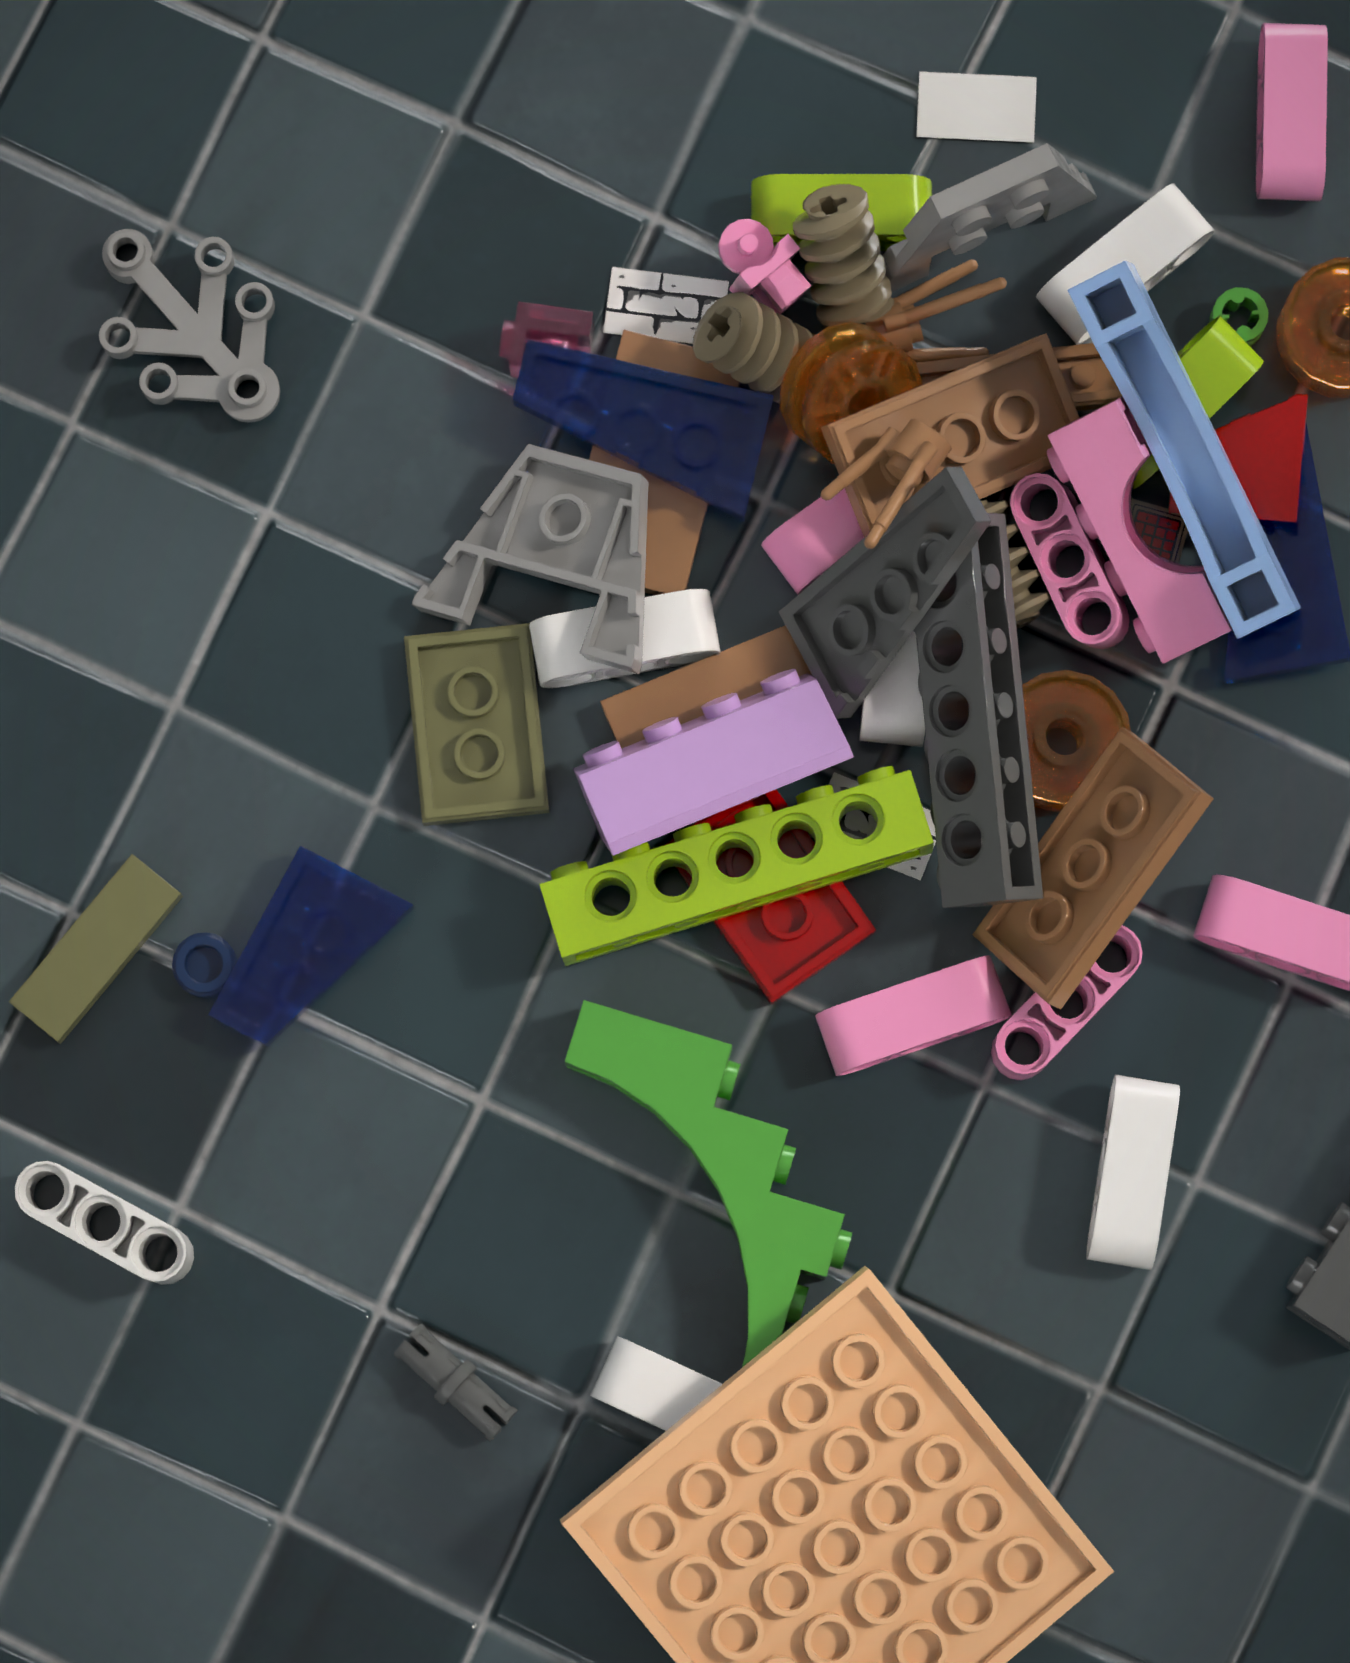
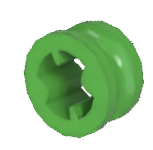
M1235 287L1225 291L1217 298L1209 316V322L1219 315L1227 322L1229 315L1222 314L1225 308L1232 312H1236L1241 306L1248 308L1251 311L1248 322L1255 323V327L1250 329L1242 325L1236 332L1251 347L1260 339L1267 325L1268 308L1265 300L1257 292L1248 288Z

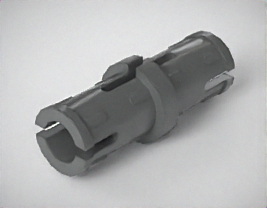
M421 1323L412 1331L410 1339L426 1352L428 1356L424 1357L406 1340L402 1342L393 1355L397 1359H401L437 1391L434 1398L444 1406L449 1402L491 1442L501 1431L502 1427L483 1409L487 1408L505 1425H507L518 1410L514 1406L511 1407L474 1374L477 1367L470 1360L467 1359L462 1363L428 1332Z

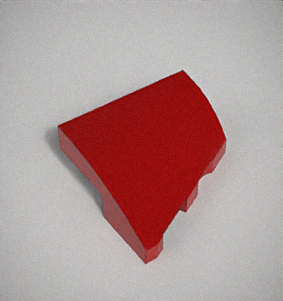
M1295 394L1288 397L1286 401L1254 414L1248 413L1231 420L1227 425L1215 429L1259 520L1297 521L1308 394ZM1170 492L1169 513H1180Z

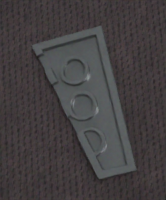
M945 467L902 505L875 548H866L864 545L866 537H864L779 611L812 676L817 679L836 719L851 718L991 523L989 515L962 467Z

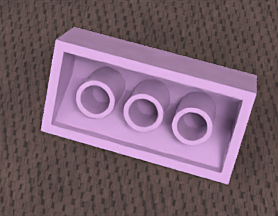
M789 669L761 681L760 684L763 691L742 700H739L737 693L718 697L701 706L704 713L701 717L680 724L678 717H671L643 729L642 733L645 739L622 749L618 741H613L584 753L583 757L586 763L573 768L599 835L611 854L616 855L853 758L854 756L848 741L817 679L809 673L798 676L796 669Z

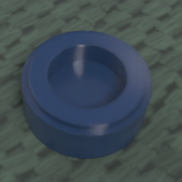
M197 933L187 937L179 944L173 955L172 970L176 981L186 992L198 998H214L229 990L235 982L238 974V959L233 948L222 937L212 933Z

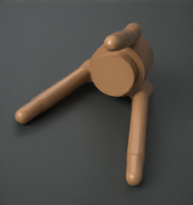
M971 259L893 298L895 302L889 312L883 317L865 323L876 360L891 356L893 364L900 365L989 355V350L985 347L913 349L912 344L923 341L920 320L1002 290L1007 285L1006 279L998 277L914 307V303L974 272L978 268V263Z
M911 419L901 433L892 427H888L876 445L821 491V498L826 501L831 500L886 454L890 456L885 466L900 482L864 540L865 547L873 549L884 532L887 531L911 490L915 488L911 495L912 497L943 470L940 465L952 450L951 445L941 434L918 420Z

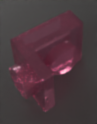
M518 301L515 321L504 320L500 341L499 356L509 358L511 377L524 379L529 344L538 345L541 353L553 357L572 358L576 356V351L591 353L595 330L593 312Z

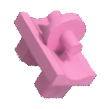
M752 219L737 220L729 224L721 234L718 244L719 257L724 266L732 272L739 274L729 288L731 293L743 292L749 296L752 294L758 302L774 309L775 313L782 314L811 287L810 283L791 261L800 250V247L789 234L782 238L774 247L773 238L769 230L760 222Z

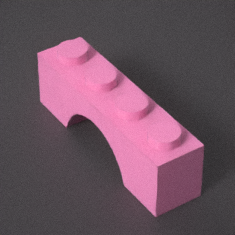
M1123 396L1047 435L1053 446L1047 449L1049 462L1062 483L1070 481L1081 501V504L1075 507L1080 524L1091 540L1099 537L1110 559L1104 563V568L1112 587L1120 597L1128 594L1139 616L1133 619V626L1144 649L1149 654L1156 651L1162 664L1232 631L1233 629L1208 580L1204 567L1181 565L1161 557L1145 543L1137 531L1131 511V493L1140 468L1152 453Z

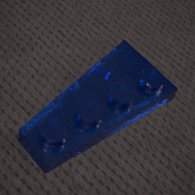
M530 339L527 340L513 395L514 406L745 521L773 406V395Z
M1306 423L1297 521L1259 520L1301 609L1239 639L1236 638L1233 630L1228 632L1225 667L1226 685L1350 662L1348 638Z

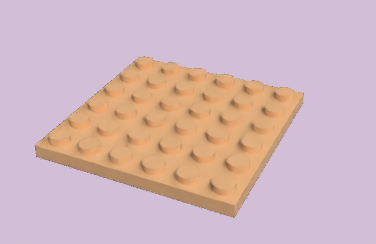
M866 1266L862 1267L560 1519L561 1524L675 1663H1007L1114 1572L885 1287Z

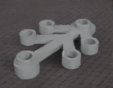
M122 229L111 234L105 241L102 250V258L110 275L115 280L124 284L136 283L177 330L138 328L126 318L113 317L105 321L99 331V340L105 352L116 359H125L133 354L203 358L218 375H176L175 371L165 363L150 364L142 371L139 383L145 397L154 404L164 405L174 399L220 402L224 411L230 417L241 422H256L269 416L276 408L280 399V385L277 376L271 368L264 364L267 321L272 317L275 310V302L270 290L261 283L251 282L243 285L236 294L235 304L239 315L243 319L239 357L237 359L222 342L227 275L232 271L235 263L232 249L224 239L208 237L202 240L196 247L195 260L201 271L197 314L154 265L155 254L145 235L133 229ZM124 244L137 246V255L130 261L118 260L116 252L120 246ZM219 249L226 253L224 262L217 267H210L204 263L205 255L211 250ZM258 294L266 298V305L261 311L253 313L244 309V303L248 297ZM117 329H124L130 332L129 341L122 347H113L108 342L111 333ZM163 374L171 378L170 386L166 391L154 393L149 390V382L156 375ZM245 380H253L259 384V391L252 398L245 399L237 395L239 384Z

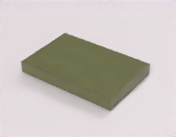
M530 623L404 636L423 826L550 813L533 646L529 628Z

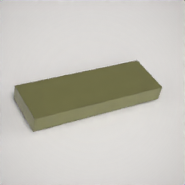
M131 854L9 1000V1003L61 1044L183 898V895L136 856Z

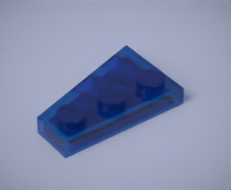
M300 846L213 1005L209 1016L268 1047L415 908L414 905Z

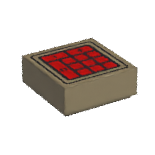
M1131 498L1132 517L1141 538L1158 555L1179 564L1188 533L1181 514L1169 513L1168 508Z

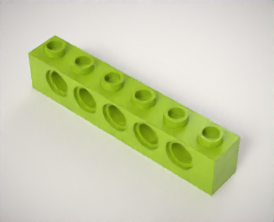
M893 766L878 768L858 776L859 786L834 793L832 785L816 787L795 797L797 805L773 812L771 804L755 806L735 814L736 824L713 831L709 823L697 824L675 832L673 834L675 842L650 850L648 842L612 855V862L590 869L588 868L587 861H579L552 870L550 872L552 880L539 885L565 966L931 854L934 841L911 770L896 774ZM862 810L874 818L877 827L870 836L864 839H853L843 833L839 825L840 820L850 811ZM791 829H802L813 837L815 846L807 856L791 858L786 856L778 846L781 836ZM730 848L746 850L754 860L750 871L741 877L724 875L717 867V860L725 850ZM668 867H681L688 871L692 877L689 889L682 895L674 897L662 894L655 886L658 875ZM611 885L620 886L630 894V902L627 908L622 913L614 916L604 915L594 907L595 897L598 892Z

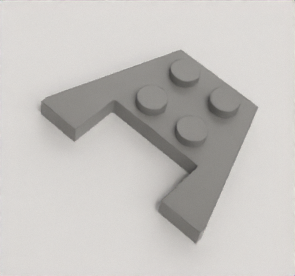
M1046 143L930 196L904 228L903 232L907 239L890 246L883 254L887 264L885 275L890 280L891 291H896L928 276L933 256L950 248L954 255L968 252L987 239L985 232L1008 222L1010 228L1015 229L1031 223L1041 215H1043L1045 221H1049L1096 199L1097 195L1087 175L1084 172L1080 173L1073 163L1068 165L1065 157Z
M528 444L480 509L484 512L463 541L456 540L443 557L447 563L429 587L425 584L422 585L414 596L412 605L420 612L470 626L493 565L600 594L580 654L588 660L639 674L643 655L649 482L640 473Z

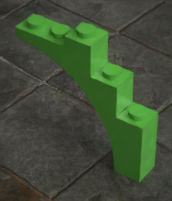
M583 1000L566 1055V1067L614 1087L653 1113L692 1152L720 1195L738 1239L748 1288V1340L742 1366L744 1367L782 1335L786 1321L795 1324L800 1320L809 1287L797 1284L800 1273L825 1280L829 1266L842 1270L852 1237V1232L841 1229L845 1214L770 1192L773 1182L786 1185L796 1148L784 1144L788 1129L715 1107L718 1098L730 1101L741 1064L729 1060L732 1053V1044Z

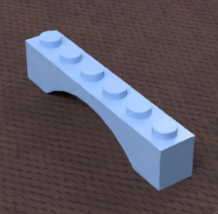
M1125 260L1068 289L1096 350L1128 405L1167 483L1200 557L1208 580L1236 638L1239 639L1301 609L1135 265Z

